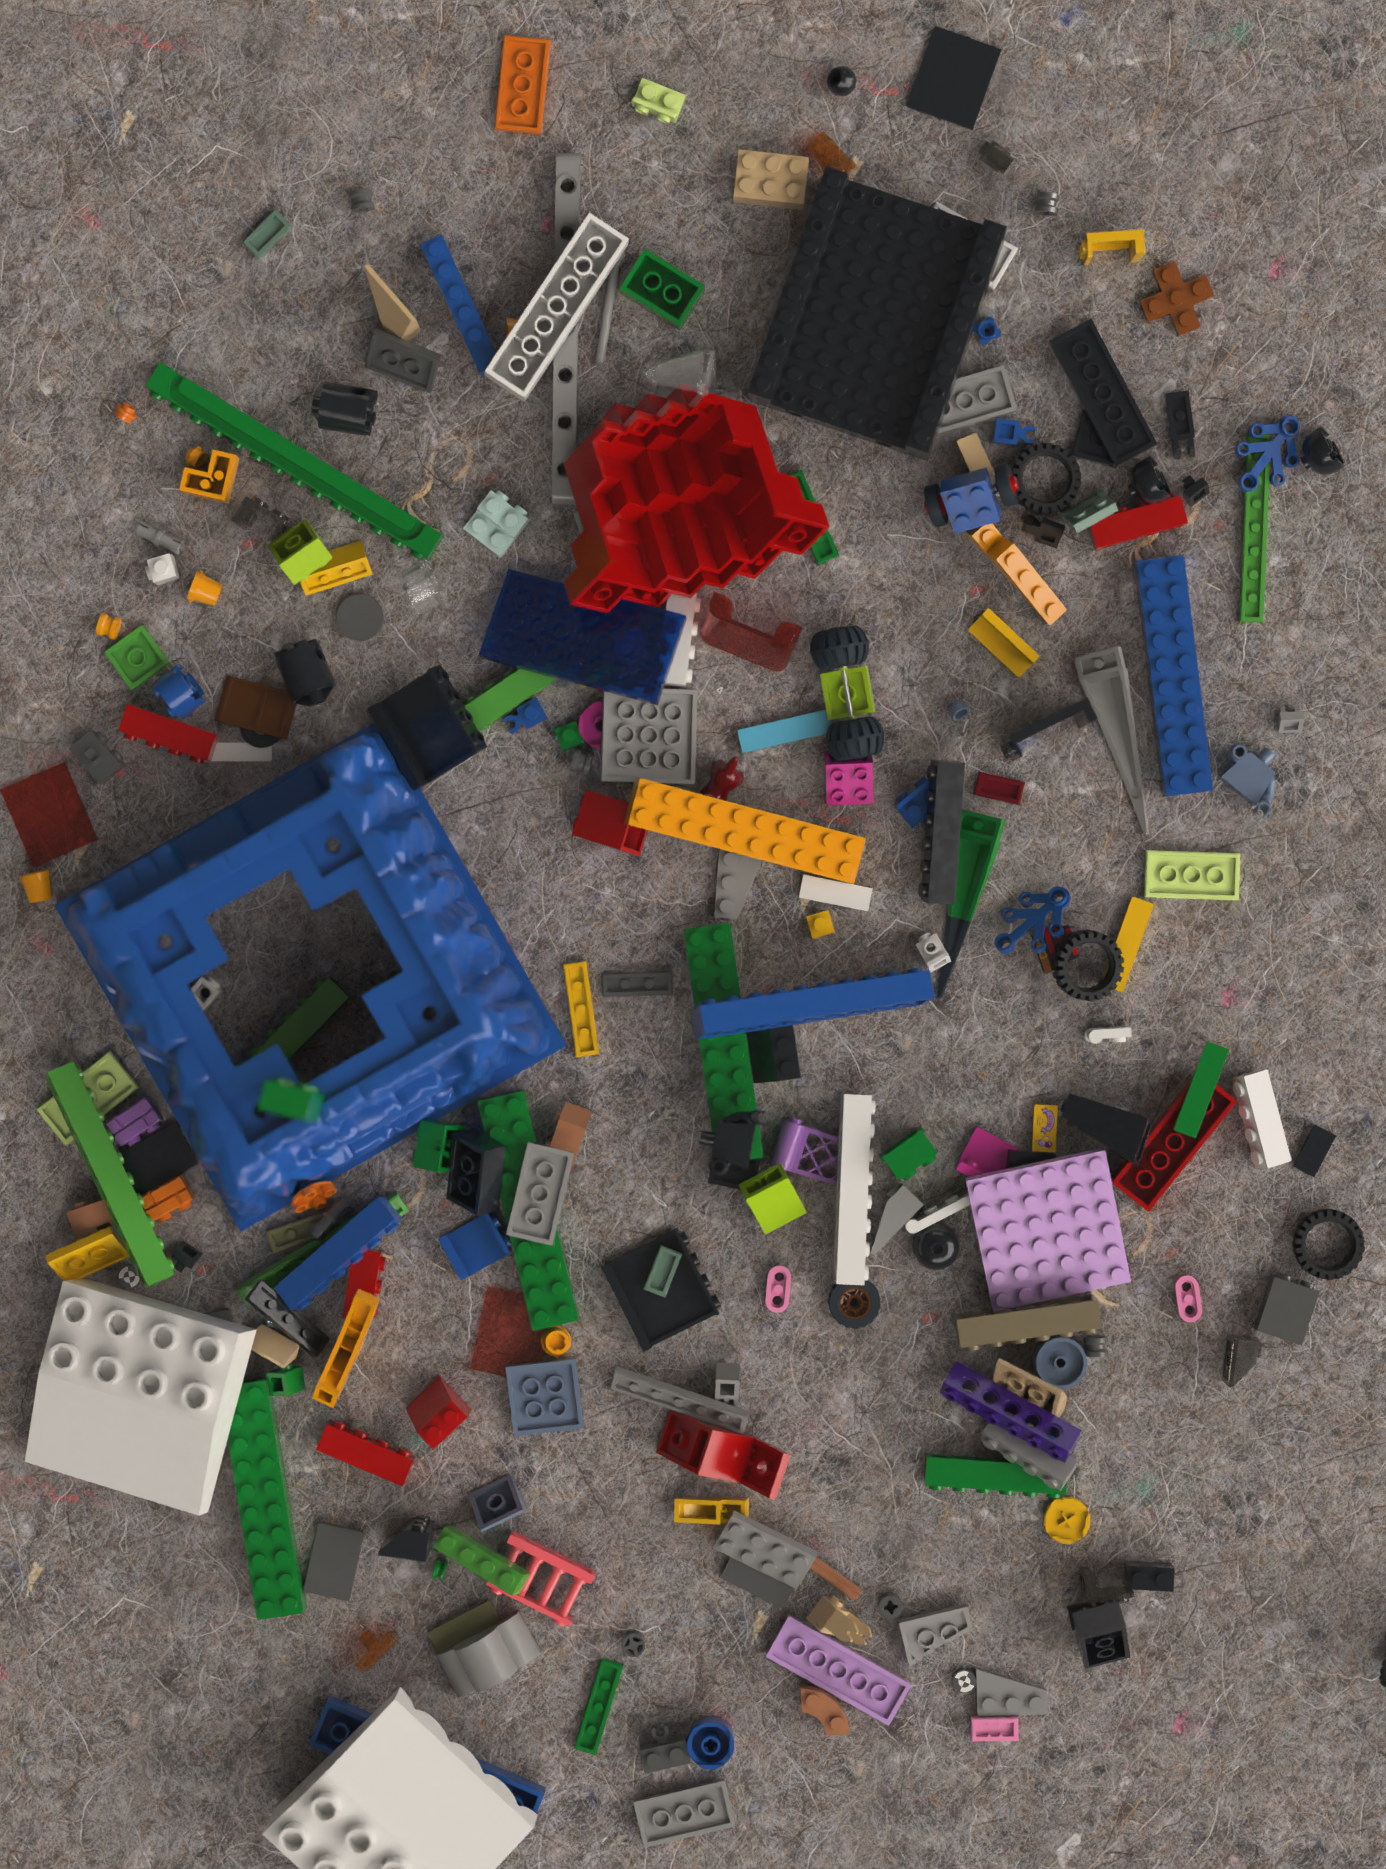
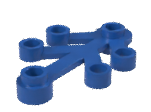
M1292 415L1283 416L1277 424H1252L1248 429V434L1252 438H1259L1263 434L1277 433L1272 441L1249 444L1247 442H1240L1235 445L1234 451L1239 457L1247 456L1249 453L1263 452L1250 471L1240 475L1238 478L1240 490L1250 492L1258 487V476L1270 459L1272 464V474L1269 478L1270 484L1281 486L1285 483L1286 478L1282 471L1280 446L1285 441L1287 455L1283 458L1285 467H1296L1299 464V457L1296 455L1295 436L1300 431V423L1296 417ZM1286 423L1290 425L1289 431L1285 430ZM1255 426L1259 429L1258 435L1253 431ZM1241 445L1245 447V453L1240 452ZM1290 456L1294 459L1292 465L1288 461ZM1276 475L1280 477L1279 483H1276L1275 481ZM1245 478L1249 481L1248 487L1243 484Z
M1054 887L1048 893L1031 894L1027 891L1021 893L1019 901L1025 908L1031 907L1034 903L1045 904L1039 909L1004 908L1001 916L1006 923H1012L1016 919L1027 920L1012 933L999 934L994 941L997 950L1002 954L1012 952L1015 942L1035 926L1031 948L1035 953H1043L1046 950V943L1043 940L1045 918L1052 910V923L1049 925L1048 930L1054 938H1059L1064 934L1061 922L1063 908L1067 907L1071 900L1068 890L1064 887ZM1030 897L1028 902H1023L1024 898ZM1058 897H1063L1062 900L1056 902ZM1007 913H1013L1011 917H1005ZM1054 928H1060L1058 932H1053ZM1005 943H1010L1008 947L1002 948ZM1037 943H1042L1041 947L1035 948Z

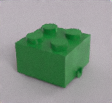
M421 1120L416 1132L418 1138L416 1148L412 1155L413 1167L434 1172H449L453 1134L466 1131L467 1126L446 1121Z
M921 1125L881 1153V1155H878L883 1162L885 1161L898 1180L902 1178L905 1181L910 1179L917 1173L915 1169L920 1165L926 1167L936 1160L934 1155L937 1154V1151L925 1136V1131Z

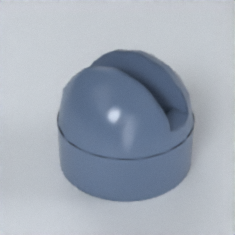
M954 700L955 704H950L948 710L953 720L958 721L967 716L969 708L963 701Z

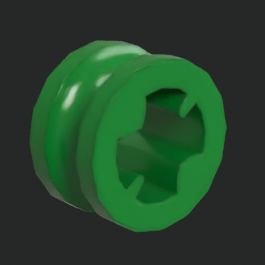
M439 1558L436 1559L431 1579L437 1577L443 1582L448 1565L447 1560L441 1562Z

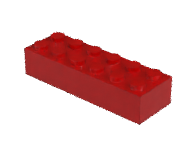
M1191 1077L1152 1126L1139 1167L1125 1160L1111 1177L1113 1185L1146 1211L1150 1212L1238 1102L1217 1084L1196 1138L1172 1130L1190 1085Z

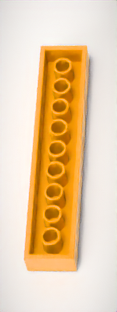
M635 778L624 824L851 884L855 882L866 838L641 778Z

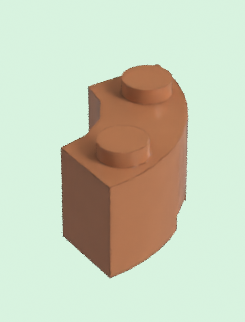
M565 1102L563 1110H557L554 1119L557 1127L552 1141L547 1140L545 1146L574 1152L571 1165L572 1170L592 1111Z
M85 1200L74 1204V1210L66 1212L75 1239L114 1226L103 1200L88 1204V1201Z
M800 1683L801 1713H808L818 1718L824 1726L826 1735H849L848 1720L841 1703L828 1691L815 1684Z

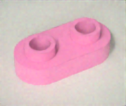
M783 1265L773 1266L767 1276L765 1302L767 1308L775 1313L784 1311L789 1304L791 1273ZM778 1272L784 1275V1278L780 1281L775 1279V1274ZM780 1296L782 1299L781 1303L775 1304L772 1301L773 1297Z
M1181 1275L1174 1283L1178 1314L1186 1322H1195L1202 1315L1199 1284L1194 1277ZM1188 1282L1190 1288L1185 1291L1182 1289V1284ZM1189 1305L1193 1306V1312L1187 1314L1185 1308Z

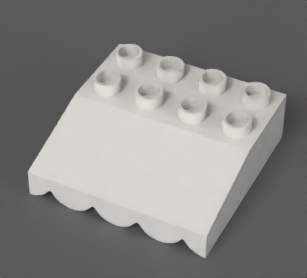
M86 1278L63 1281L38 1374L25 1462L195 1515L207 1513L257 1329Z
M400 1687L274 1809L262 1835L299 1869H496L534 1828L538 1815L527 1807L519 1806L512 1792L502 1781L490 1774H484L479 1762L472 1753L462 1745L450 1742L441 1725L428 1713L416 1710L409 1696Z

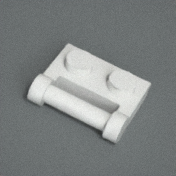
M1128 1026L1089 1028L1084 1032L1085 1040L1093 1044H1098L1102 1039L1109 1038V1042H1126V1037H1132L1131 1027Z

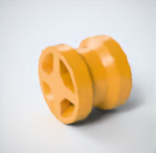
M102 612L96 626V635H107L109 639L115 640L121 627V618H111L108 614Z

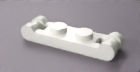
M968 1191L961 1197H958L957 1194L945 1200L946 1204L939 1208L934 1205L924 1211L925 1215L918 1219L911 1217L905 1223V1228L910 1233H917L969 1206Z

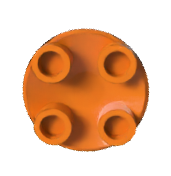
M330 1181L311 1184L300 1190L291 1201L292 1207L296 1213L315 1208V1210L324 1209L328 1205L327 1200L337 1192L335 1184Z

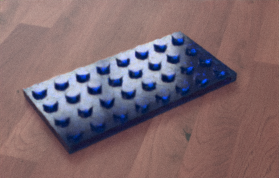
M508 569L479 652V657L658 706L687 617L683 614L623 599L609 613L570 605L564 583Z

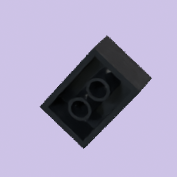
M475 1128L453 1134L446 1199L476 1216L499 1210L506 1145Z
M1119 1601L1114 1603L1105 1602L1094 1608H1081L1077 1612L1072 1613L1077 1644L1085 1669L1131 1658L1126 1624Z

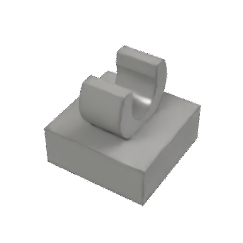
M1282 706L1277 723L1278 733L1302 732L1304 712L1299 711L1297 706H1294L1293 712H1286L1285 706Z

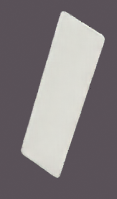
M217 743L211 761H272V746L257 748L248 743Z

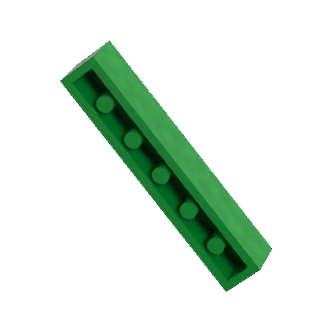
M925 1453L924 1484L929 1486L931 1490H943V1487H952V1490L957 1492H966V1488L976 1489L977 1493H990V1490H999V1494L1013 1495L1014 1491L1023 1492L1024 1496L1036 1497L1037 1493H1043L1048 1498H1060V1495L1067 1494V1483L1061 1491L1056 1488L1052 1489L1038 1476L1028 1474L1022 1466L1016 1462L1011 1463L1006 1459Z

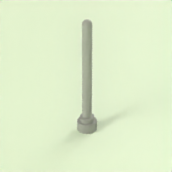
M626 253L621 254L609 273L595 359L598 365H602L605 362L619 268H622V264H625Z

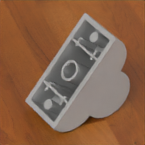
M518 1610L504 1617L500 1622L440 1653H436V1657L457 1697H461L474 1691L482 1692L498 1685L516 1673L518 1668L536 1658L541 1651Z

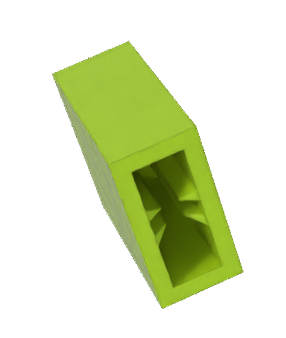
M781 1163L739 1184L747 1203L765 1235L807 1213Z

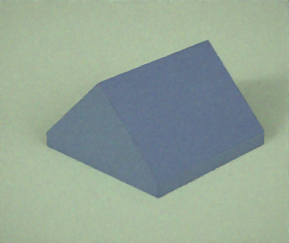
M511 1474L468 1494L481 1532L525 1512L526 1504Z

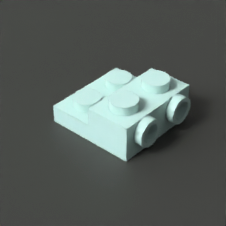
M491 490L463 529L501 558L527 525L529 519L525 517L528 513L519 505L512 507L507 503L509 498L499 490L496 493Z

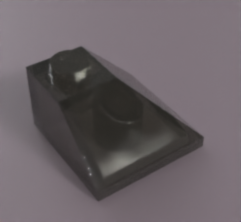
M1227 1334L1222 1381L1228 1387H1234L1256 1364V1359L1260 1358L1262 1345L1258 1344L1259 1340L1257 1338Z

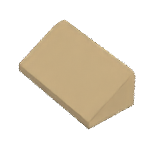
M977 433L955 441V445L968 473L987 467L990 478L993 476L994 470Z
M261 1324L256 1330L251 1350L284 1368L296 1359L299 1344Z

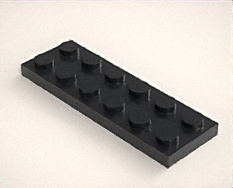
M1092 319L1049 340L1054 354L1114 467L1157 445L1152 432Z

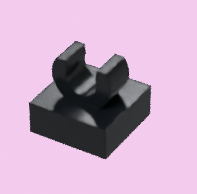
M1190 475L1182 480L1184 483L1183 487L1186 489L1183 491L1185 501L1190 507L1210 493L1208 483L1203 477L1196 482Z
M183 1241L171 1256L177 1260L174 1268L179 1272H182L186 1267L192 1269L203 1253Z

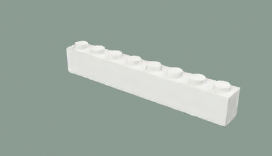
M840 1095L833 1284L864 1285L865 1280H868L869 1268L865 1266V1257H869L870 1244L866 1242V1233H870L871 1221L867 1219V1209H871L872 1197L868 1195V1185L871 1186L873 1180L872 1171H869V1162H873L874 1156L873 1148H870V1138H874L875 1131L874 1124H871V1115L875 1114V1101H872V1095Z

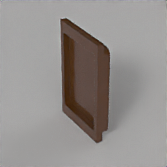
M226 675L214 721L287 740L297 704L292 703L288 691Z

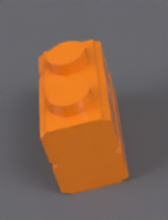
M183 1174L141 1196L144 1201L143 1208L146 1214L151 1216L153 1222L158 1220L159 1223L171 1218L170 1212L178 1208L182 1212L191 1207V1201L196 1198Z

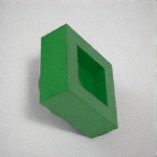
M576 721L554 729L563 752L585 743Z

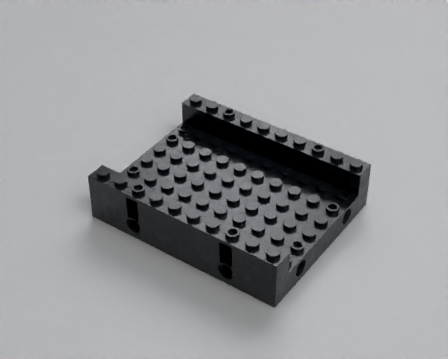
M826 166L748 390L750 402L928 461L1006 238L1007 226L984 219L983 224L851 181L849 180L848 173Z

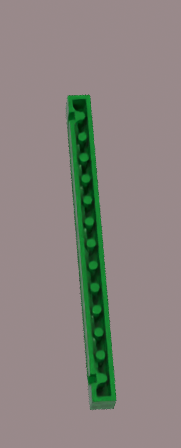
M160 362L147 382L146 387L151 390L149 395L161 402L164 398L171 403L169 407L181 414L185 411L191 415L189 419L200 426L205 423L211 427L209 431L217 437L222 438L224 435L231 439L229 444L235 448L242 450L244 447L251 451L250 457L260 463L264 459L271 464L269 468L280 475L283 472L291 476L290 481L299 487H302L303 484L310 487L311 494L321 500L323 496L331 500L329 505L340 512L343 509L351 512L350 518L360 524L363 521L372 525L370 530L380 536L383 533L391 537L390 542L401 549L405 545L412 550L410 554L421 561L423 558L430 560L444 536L440 532L419 521L409 513Z

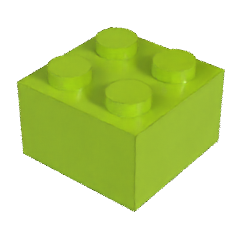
M306 518L267 545L279 566L294 585L306 580L312 572L324 567L333 558Z

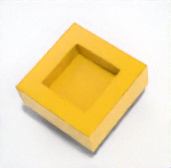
M829 910L806 916L812 939L835 933Z

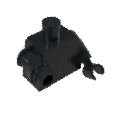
M765 1111L736 1112L724 1117L721 1123H717L716 1133L701 1131L699 1144L713 1147L711 1155L713 1160L709 1165L712 1174L715 1176L725 1175L730 1163L748 1169L756 1124H765L764 1121L758 1120V1115L765 1113Z

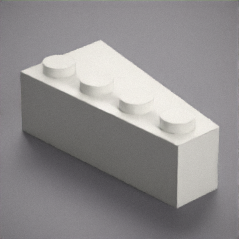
M697 593L692 598L672 594L667 599L660 655V672L658 673L657 680L658 685L686 688V684L692 681L693 669L688 667L689 659L694 660L695 645H691L692 636H697L698 622H694L695 612L699 613L701 599L696 598Z

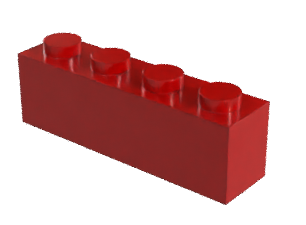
M1169 494L1171 496L1170 499L1156 504L1140 502L1137 504L1138 508L1129 510L1128 506L1122 507L1115 514L1089 526L1088 529L1094 551L1187 525L1188 520L1181 496L1174 497V494Z
M129 704L126 705L118 731L124 733L123 738L135 742L137 738L144 739L147 746L159 749L160 745L169 748L167 753L181 757L182 753L191 755L190 760L203 764L204 760L211 762L220 736Z
M329 1420L316 1448L317 1451L403 1487L415 1460L410 1450L399 1447V1449L390 1446V1442L384 1439L377 1438V1440L368 1437L369 1434L363 1430L356 1429L353 1431L346 1428L347 1424L342 1421L334 1420L332 1422Z

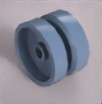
M1049 1336L1050 1339L1040 1341L1034 1348L1031 1357L1032 1370L1037 1378L1059 1389H1069L1077 1385L1085 1376L1087 1356L1083 1348L1074 1340L1059 1338V1336ZM1061 1359L1063 1364L1058 1367L1056 1361Z

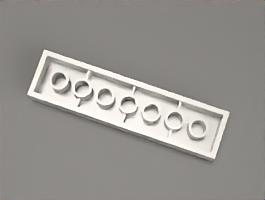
M589 212L485 370V376L525 402L627 247L629 238Z

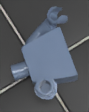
M1236 743L1231 746L1228 752L1233 765L1218 778L1250 805L1256 806L1253 813L1256 814L1259 809L1262 810L1264 813L1262 818L1264 819L1271 811L1270 805L1275 793L1276 780L1273 777L1275 772L1268 765L1276 755L1264 747L1259 755L1255 756L1252 752H1247V747L1244 744Z

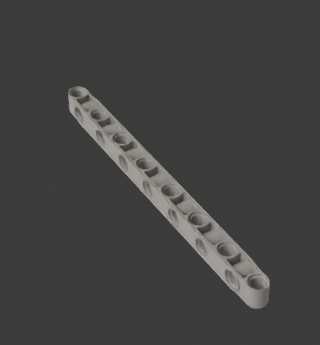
M556 153L555 264L571 241V239H563L561 233L564 230H571L575 235L580 227V153ZM565 183H572L574 185V189L568 193L562 191L561 188ZM579 320L553 358L552 504L576 505L568 477L559 475L558 469L564 465L563 463L577 449ZM563 371L572 373V378L567 382L559 379V375ZM562 418H569L572 423L569 428L562 429L559 427V421Z

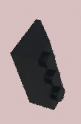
M793 1025L746 1032L754 1084L801 1078Z
M417 1515L416 1518H411L385 1538L378 1555L426 1562L432 1549L435 1521L430 1520V1517L424 1515Z

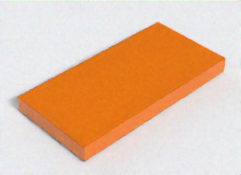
M504 35L495 131L542 135L551 39Z

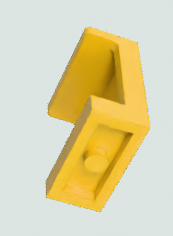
M1144 229L1086 233L1084 239L1081 240V245H1078L1079 259H1083V265H1089L1093 257V251L1129 249L1130 263L1140 262L1145 254Z

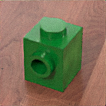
M290 1363L284 1368L278 1366L279 1368L266 1373L269 1396L288 1397L306 1389L302 1366H293Z

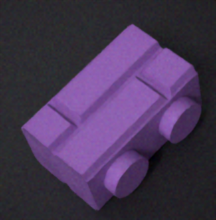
M145 1096L107 1121L106 1125L121 1146L128 1144L130 1147L141 1140L139 1135L146 1130L150 1134L160 1127L158 1122L163 1120V1117L150 1097Z

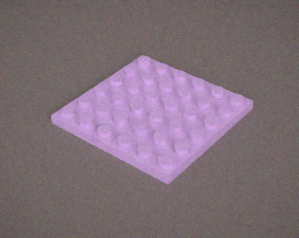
M1104 1147L965 1178L993 1311L1131 1282Z

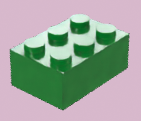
M646 249L643 250L620 287V294L681 331L705 292L703 284Z
M273 1077L272 1081L265 1080L258 1109L304 1121L318 1122L325 1095L318 1093L319 1088L297 1083L295 1087L296 1082Z

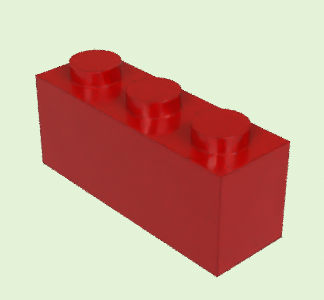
M368 1249L363 1253L364 1257L355 1265H350L342 1318L346 1319L358 1289L375 1297L376 1294L381 1293L383 1281L379 1280L380 1271H384L386 1257H382V1250ZM379 1304L375 1311L374 1317H377Z

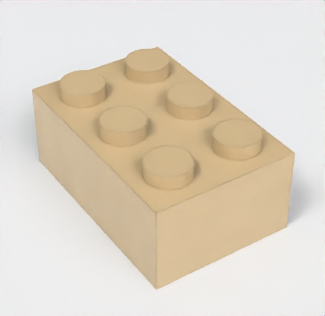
M739 149L733 202L803 210L809 157Z

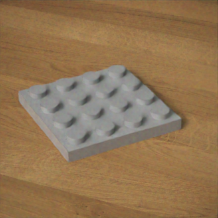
M604 686L600 781L635 782V778H641L663 784L694 785L698 690Z

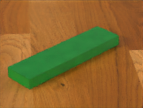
M802 470L790 474V476L797 477L804 500L816 503ZM828 529L810 546L817 565L839 557Z
M1208 1041L1205 1042L1172 1130L1196 1138L1229 1049Z
M601 1657L574 1749L593 1755L597 1754L624 1664Z

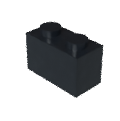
M1124 1560L1123 1585L1126 1589L1174 1592L1175 1568L1171 1563Z

